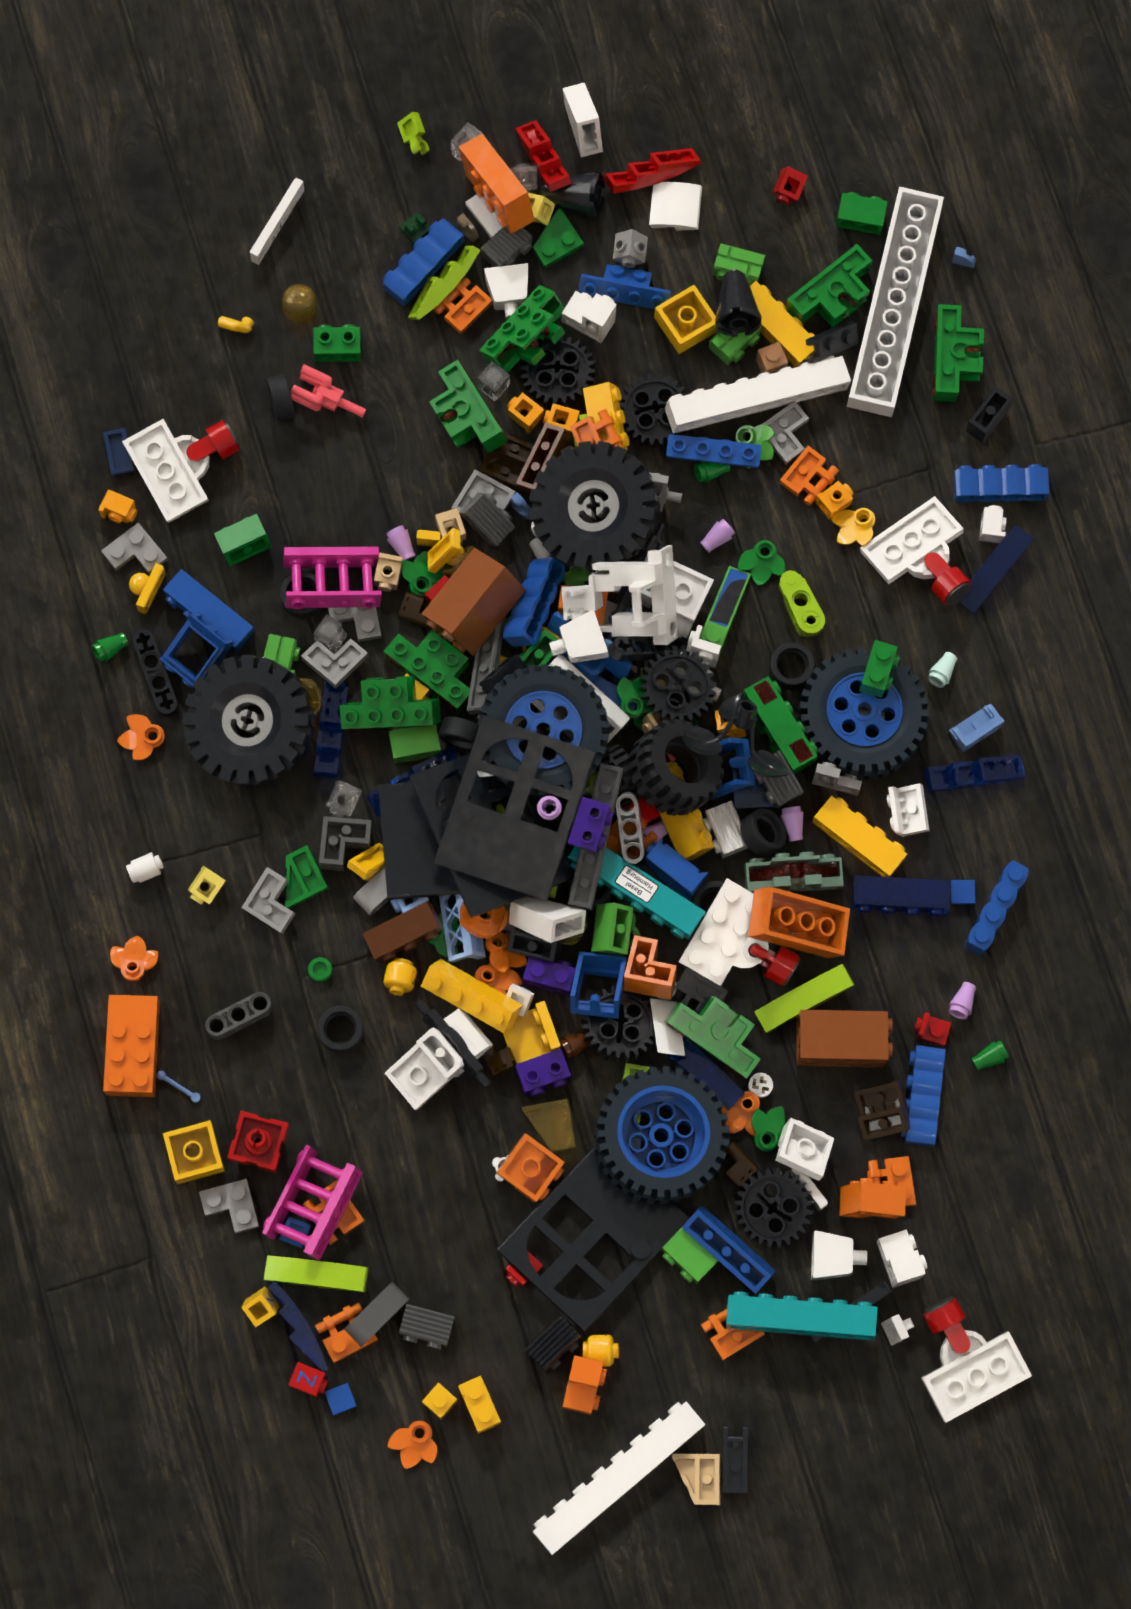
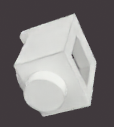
M996 505L984 507L981 515L979 541L1003 543L1006 532L1001 531H1005L1006 518L1003 517L1002 507Z

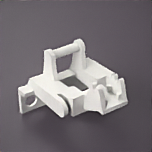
M667 545L660 550H649L648 562L593 563L592 569L599 571L589 575V585L562 587L563 620H574L587 613V611L598 610L603 607L602 592H613L620 589L621 586H629L633 612H617L612 616V624H599L601 632H612V637L653 636L654 645H668L678 638L672 545ZM651 588L653 612H642L641 592Z

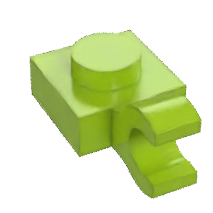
M411 112L397 124L404 143L410 144L412 153L416 154L420 151L421 155H424L429 151L428 144L421 137L425 134V130L419 113Z

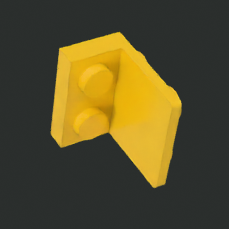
M545 1001L536 1003L535 1009L529 1010L524 1017L518 1015L514 1026L503 1033L507 1047L511 1048L517 1064L561 1048Z

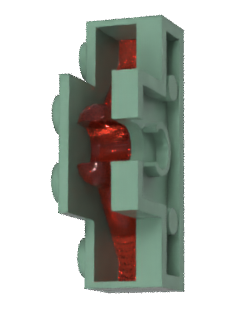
M801 852L799 856L790 857V853L775 854V858H772L769 862H764L763 858L749 859V863L744 865L745 889L753 894L754 890L765 887H774L788 892L837 890L842 889L844 886L842 858H835V854L821 855L820 859V855H814V852Z

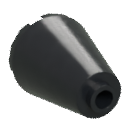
M602 172L570 175L572 184L552 192L549 191L545 183L541 184L540 195L545 196L556 206L592 218L600 217L605 201V196H602V188H605V177Z
M736 269L730 270L722 279L715 319L717 330L723 335L738 337L737 333L745 332V335L752 334L761 326L762 317L745 273Z

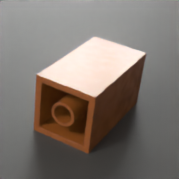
M474 548L422 612V615L428 620L426 625L436 633L439 632L438 635L448 643L452 642V646L461 653L466 651L474 656L526 589L505 566Z
M800 1010L796 1018V1066L883 1068L887 1061H890L893 1053L892 1042H888V1037L892 1033V1018H888V1011Z

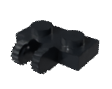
M687 966L674 986L675 989L685 994L681 1000L684 1005L687 1006L691 998L698 1002L693 1009L697 1014L701 1012L711 996H715L723 1001L728 990Z

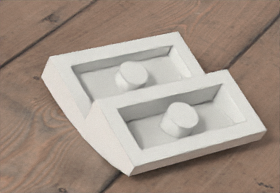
M660 182L654 184L649 225L652 228L674 227L676 231L698 230L702 186L681 182Z

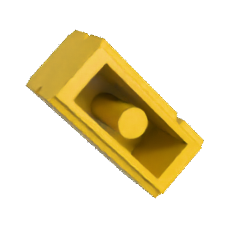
M481 1376L458 1386L478 1434L501 1424V1420Z

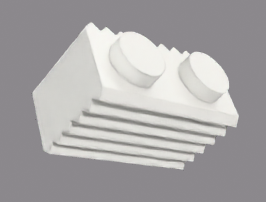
M732 801L705 811V818L702 820L706 829L709 832L711 831L714 837L712 842L715 846L714 851L716 854L720 853L721 857L725 858L748 849L741 836V821Z

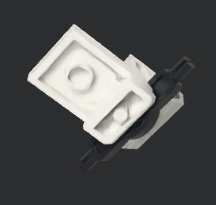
M658 523L655 534L650 535L648 538L650 541L644 551L640 549L636 553L637 558L631 562H648V551L660 550L662 548L663 542L661 538L667 528L665 525ZM673 561L677 616L694 623L714 579ZM621 586L620 589L613 591L618 594L616 601L619 603L614 614L625 612L627 608H632L631 592H629V586ZM651 588L641 592L642 605L649 609L652 605Z
M420 999L414 1006L424 1016L422 1020L430 1030L417 1040V1044L385 1072L386 1076L414 1110H418L452 1078L459 1077L464 1071L471 1079L475 1078L483 1089L487 1088L492 1082L482 1072L483 1066L477 1059L493 1046L490 1040L462 1009H457L443 1019L434 1008L431 1010L423 999Z

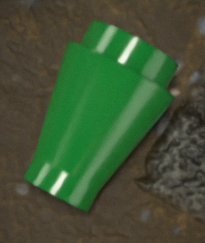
M699 461L698 464L694 465L695 476L698 482L708 483L720 475L730 472V465Z
M121 632L114 636L96 640L95 644L91 645L98 661L102 662L103 660L108 661L121 649L129 645L124 633Z
M1000 1040L996 1043L993 1041L971 1059L979 1071L983 1068L1005 1063L1004 1060L1009 1058V1055Z

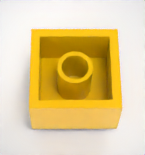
M695 285L655 307L654 318L678 354L718 332L715 324L716 316Z
M211 1120L163 1133L177 1185L225 1172Z

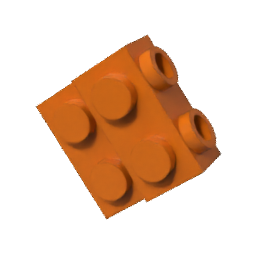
M524 1133L496 1174L514 1186V1189L529 1200L537 1202L538 1199L542 1201L549 1193L548 1185L552 1180L556 1181L564 1171L561 1167L565 1162Z

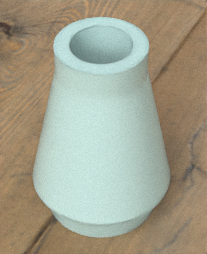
M945 652L943 657L928 671V681L939 688L949 684L957 657L953 653Z

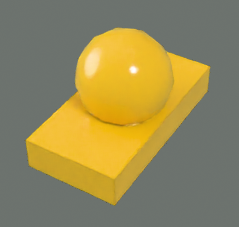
M452 528L427 552L429 572L436 573L446 563L456 566L463 562L465 551L460 545V530Z
M155 564L150 576L145 573H137L130 578L129 589L135 595H139L136 607L141 613L146 614L166 575L164 567L160 564Z
M377 843L350 859L347 867L363 880L370 881L385 867L383 845Z

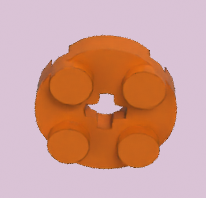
M462 902L459 921L461 926L473 936L491 939L505 928L509 914L505 906L487 912L486 914L489 916V919H483L480 915L471 918L464 902Z

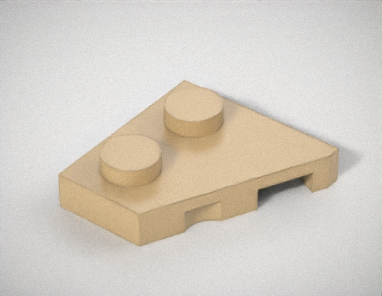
M672 1454V1459L681 1474V1478L689 1491L694 1505H720L721 1455Z

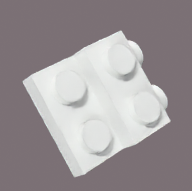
M790 1118L782 1129L778 1142L779 1150L776 1161L820 1181L825 1172L834 1138L805 1125L799 1120Z

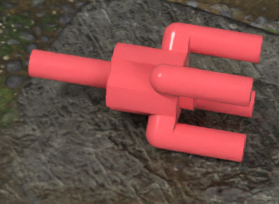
M305 364L303 365L299 379L315 387L311 393L294 385L290 392L292 401L314 411H319L321 407H325L335 412L337 406L363 418L366 409L341 398L344 391L331 385L332 378Z

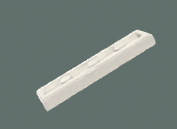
M294 179L250 250L251 261L257 265L260 264L303 194L304 183L302 180Z

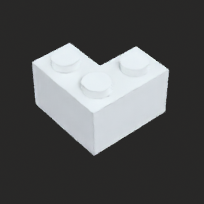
M575 291L562 312L561 322L602 343L615 322L617 304L606 295L601 296L596 293L594 298H592L587 293L581 294Z
M907 1229L879 1238L876 1241L892 1288L919 1280L926 1274L925 1269H928L925 1257L919 1255L918 1250L914 1251L917 1248L916 1242L912 1234L908 1235Z

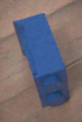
M200 612L189 614L188 620L163 656L160 657V660L165 663V668L183 678L182 681L191 688H195L193 685L199 677L205 678L208 675L206 672L208 668L214 664H220L235 642L232 638L228 640L222 639L216 634L219 630L216 626L212 624L206 626L200 621V618L203 616ZM192 630L216 648L198 675L194 674L174 657Z
M727 738L719 741L723 747L722 751L718 754L719 756L736 750L737 757L731 758L729 763L731 767L739 768L740 780L735 779L722 784L717 794L710 800H715L736 790L755 785L754 773L748 765V759L751 757L748 739Z
M662 839L657 844L653 842L645 851V865L653 869L659 879L674 892L691 901L695 892L701 885L706 883L708 872L699 873L700 870L666 843L663 845Z
M579 952L570 994V1010L572 1014L619 1019L627 957ZM584 974L618 978L614 1004L600 1002V996L591 995L590 1001L579 1000Z

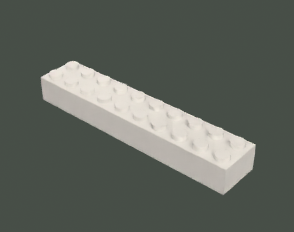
M899 187L847 407L888 417L893 415L944 200L942 196Z

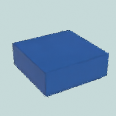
M950 880V905H975V880Z
M289 1216L285 1223V1226L307 1236L311 1229L310 1224ZM280 1235L279 1240L301 1249L303 1248V1244Z
M348 1383L325 1391L333 1416L357 1407Z

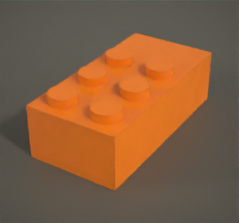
M483 134L458 146L466 176L474 185L477 196L480 199L484 198L490 213L494 212L497 215V221L502 228L506 227L512 234L535 221L527 190Z
M774 887L754 890L748 937L825 958L844 956L850 908Z
M109 995L103 1087L106 1096L155 1097L160 1000L158 996Z

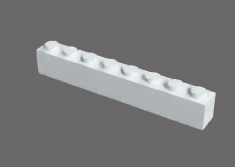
M830 356L816 363L805 362L796 368L785 367L772 374L764 372L752 379L741 378L729 385L721 383L709 390L697 389L685 396L677 394L669 398L665 411L674 434L785 406L794 401L800 402L847 390L851 379L843 356L836 358Z
M677 1402L667 1411L670 1415L664 1421L658 1418L648 1427L651 1432L645 1437L641 1434L629 1443L632 1448L626 1453L621 1450L610 1459L613 1462L612 1465L606 1470L603 1466L591 1475L594 1479L587 1486L584 1482L572 1491L575 1495L568 1502L565 1499L561 1500L553 1507L555 1510L554 1514L549 1518L544 1515L533 1524L536 1527L533 1531L534 1535L551 1555L563 1547L705 1426V1423L687 1402L682 1405Z

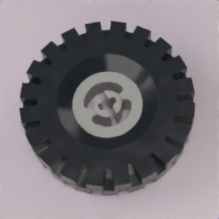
M591 441L580 442L579 447L573 448L570 445L560 450L562 455L558 458L552 456L545 463L547 469L544 472L539 471L534 481L537 483L536 489H531L529 498L532 502V508H529L530 520L534 523L535 527H533L537 538L542 542V546L563 564L565 563L569 567L580 571L582 569L588 572L599 571L592 569V564L597 562H631L637 558L636 553L640 549L644 551L650 543L648 540L650 534H655L658 526L656 516L660 515V503L657 500V496H659L658 489L647 468L635 456L630 454L628 450L602 441H598V444H593ZM594 492L607 494L608 499L606 501L594 495L595 502L600 506L596 508L597 516L600 519H603L606 515L607 517L598 523L585 522L583 520L585 514L597 520L595 512L591 510V508L595 507L594 500L588 495Z
M242 655V658L233 656L224 659V664L220 666L214 664L206 670L208 675L205 678L199 677L193 685L196 688L193 695L188 693L185 705L189 706L188 713H183L182 725L187 726V732H184L186 744L191 746L192 750L190 753L197 762L203 765L202 768L211 775L218 777V779L244 787L247 785L253 787L265 786L268 781L274 783L284 778L283 774L286 771L292 772L300 765L297 760L300 756L305 758L310 749L307 743L309 739L314 738L315 727L312 726V720L316 719L315 709L310 706L309 702L312 698L308 690L302 686L303 682L294 673L271 659L262 656L259 658L254 655ZM251 705L259 706L263 711L264 720L261 715L243 709ZM253 719L254 722L253 724H248L247 720ZM236 724L247 732L258 734L251 738H243L238 733Z

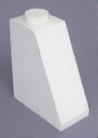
M585 83L563 88L565 108L580 156L585 157L603 152L599 117Z
M528 896L511 903L509 924L552 943L584 933L586 910Z

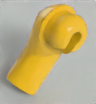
M221 316L218 320L219 327L241 333H249L254 325V321L249 317H243L242 322L225 316Z

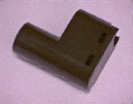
M407 592L401 605L398 619L431 630L426 625L428 620L421 612L425 597Z
M493 1045L482 1055L492 1078L513 1069L517 1064L510 1047L496 1052Z
M733 1142L725 1152L735 1164L724 1175L733 1185L740 1188L742 1183L746 1182L750 1175H754L759 1168Z

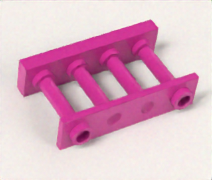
M284 547L283 568H291L293 590L286 591L285 608L363 607L372 609L380 607L382 594L381 591H373L372 567H377L379 547ZM348 567L362 568L364 591H349ZM301 568H315L316 591H302ZM325 568H339L340 591H326Z
M306 1145L304 1150L298 1154L297 1164L271 1216L265 1220L262 1233L271 1240H275L279 1233L305 1245L303 1252L311 1258L320 1261L363 1172L349 1163L341 1170L316 1159L318 1152L311 1146ZM312 1167L337 1178L338 1183L335 1189L330 1192L305 1181L310 1168ZM301 1189L326 1200L327 1205L324 1211L319 1214L294 1203L299 1190ZM290 1211L315 1222L316 1227L312 1235L307 1236L283 1225L288 1212Z

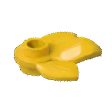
M860 508L856 512L843 510L831 519L834 524L841 527L837 536L838 544L849 545L857 540L861 546H864L873 537L872 527L875 524V515L867 508ZM862 519H867L866 522H860Z

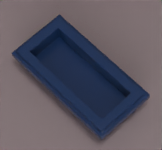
M126 428L103 432L111 476L134 472L132 458L122 442L128 438Z

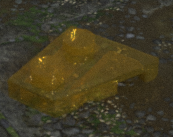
M568 1099L522 1107V1111L552 1152L577 1148Z

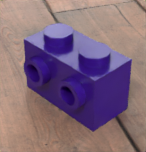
M582 797L568 844L594 853H598L599 848L603 849L607 835L603 833L606 825H611L614 812L610 811L611 806Z
M529 957L523 976V984L569 996L576 968H573L572 964L566 961L559 960L558 963H551Z
M561 1048L515 1065V1070L525 1096L529 1094L531 1097L538 1096L545 1092V1088L551 1086L554 1089L563 1087L571 1079V1074Z

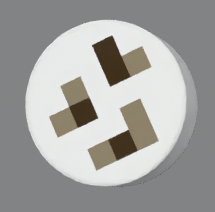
M765 1073L754 1074L748 1084L749 1091L754 1092L758 1098L768 1096L773 1088L771 1077Z

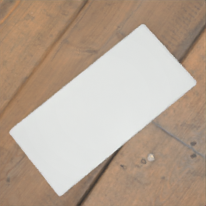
M650 998L657 1052L685 1056L682 1034L664 1022L677 1002Z

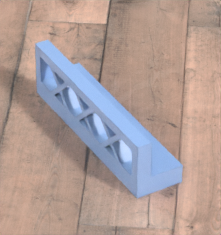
M450 895L439 896L449 962H456L466 958H485L483 938L473 936L461 924L456 932L452 930L451 923L456 916L460 920V907L463 902L461 895H455L456 903L453 909L448 906ZM460 940L463 942L464 952L456 954L455 945Z

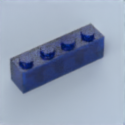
M854 875L852 880L851 909H857V912L860 913L881 910L883 914H895V911H905L906 915H919V912L929 913V916L941 917L943 914H947L950 909V880Z

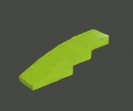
M465 246L457 262H446L439 278L429 277L408 318L420 320L438 306L468 272L480 249L475 246Z
M841 964L754 1012L765 1032L768 1033L787 1021L797 1018L800 1010L814 1009L854 986V983L844 965Z
M267 1255L264 1280L322 1289L365 1292L368 1268Z

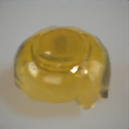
M295 284L285 290L282 297V310L289 319L297 322L306 321L315 314L317 300L316 294L311 287Z

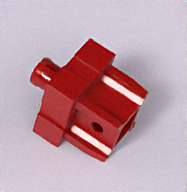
M240 1111L236 1125L237 1132L230 1146L228 1160L243 1165L251 1164L259 1169L276 1173L281 1157L280 1150L282 1143H285L289 1123L272 1118L268 1120L259 1117L257 1114ZM257 1138L261 1139L259 1143H255Z

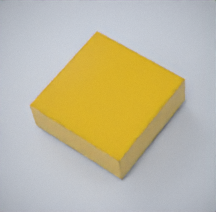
M417 530V545L433 547L441 540V533Z

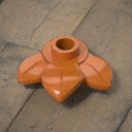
M133 714L127 716L130 730L123 733L117 739V742L123 748L133 750V760H144L151 755L154 748L159 747L164 742L165 734L160 726L151 724L146 716ZM155 733L157 738L150 740L149 735Z
M500 932L491 939H485V947L490 952L489 961L501 973H505L508 966L519 968L527 964L525 956L507 951L510 932L506 934ZM493 942L499 943L500 946L494 945Z
M135 936L128 940L124 948L113 946L110 951L112 964L121 970V974L126 980L138 981L146 970L156 965L158 951H146L144 940L139 936ZM133 966L137 967V968H136L135 970H133V971L129 970L130 967H133Z
M491 963L480 966L474 976L476 979L507 995L506 991L509 990L510 985L514 983L521 986L523 983L521 977L511 970L510 966H508L505 973H501ZM483 974H490L491 979H485Z
M744 1091L738 1096L728 1095L721 1100L723 1104L721 1111L727 1114L728 1120L725 1124L729 1126V1134L737 1133L745 1128L750 1135L755 1136V1131L751 1126V1118L760 1106L758 1096L752 1091ZM750 1099L752 1106L749 1108L744 1107L743 1101Z
M415 1421L409 1428L396 1430L388 1441V1448L401 1450V1462L405 1469L414 1467L421 1459L428 1463H433L437 1455V1445L431 1439L432 1429L424 1421ZM417 1429L424 1430L425 1434L422 1438L415 1436Z

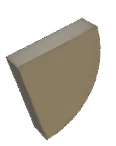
M462 213L457 218V229L471 242H474L479 238L478 232L471 221Z

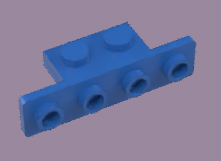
M607 264L604 278L581 274L578 288L579 293H587L593 298L597 293L601 296H609L614 302L655 309V307L671 297L670 290L649 287L652 273L624 268L619 265Z
M670 434L668 436L666 457L758 468L761 445L733 442L727 439L716 440L707 437Z
M555 612L547 628L561 637L559 627L570 622V620H563V616ZM609 651V657L571 663L590 681H593L604 668L619 679L622 677L627 678L632 668L630 662H621L612 658ZM567 652L561 654L569 661Z

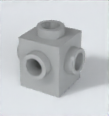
M633 229L616 233L613 260L621 263L626 268H634L635 265L645 263L648 237Z

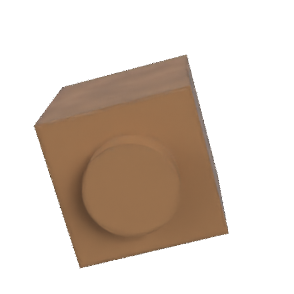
M780 342L757 351L756 361L761 373H776L788 365Z

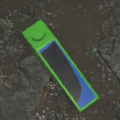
M731 566L728 567L699 638L721 645L720 654L751 576L750 573Z

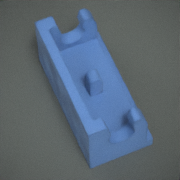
M989 704L951 728L948 732L962 752H965L1001 728L1004 719Z

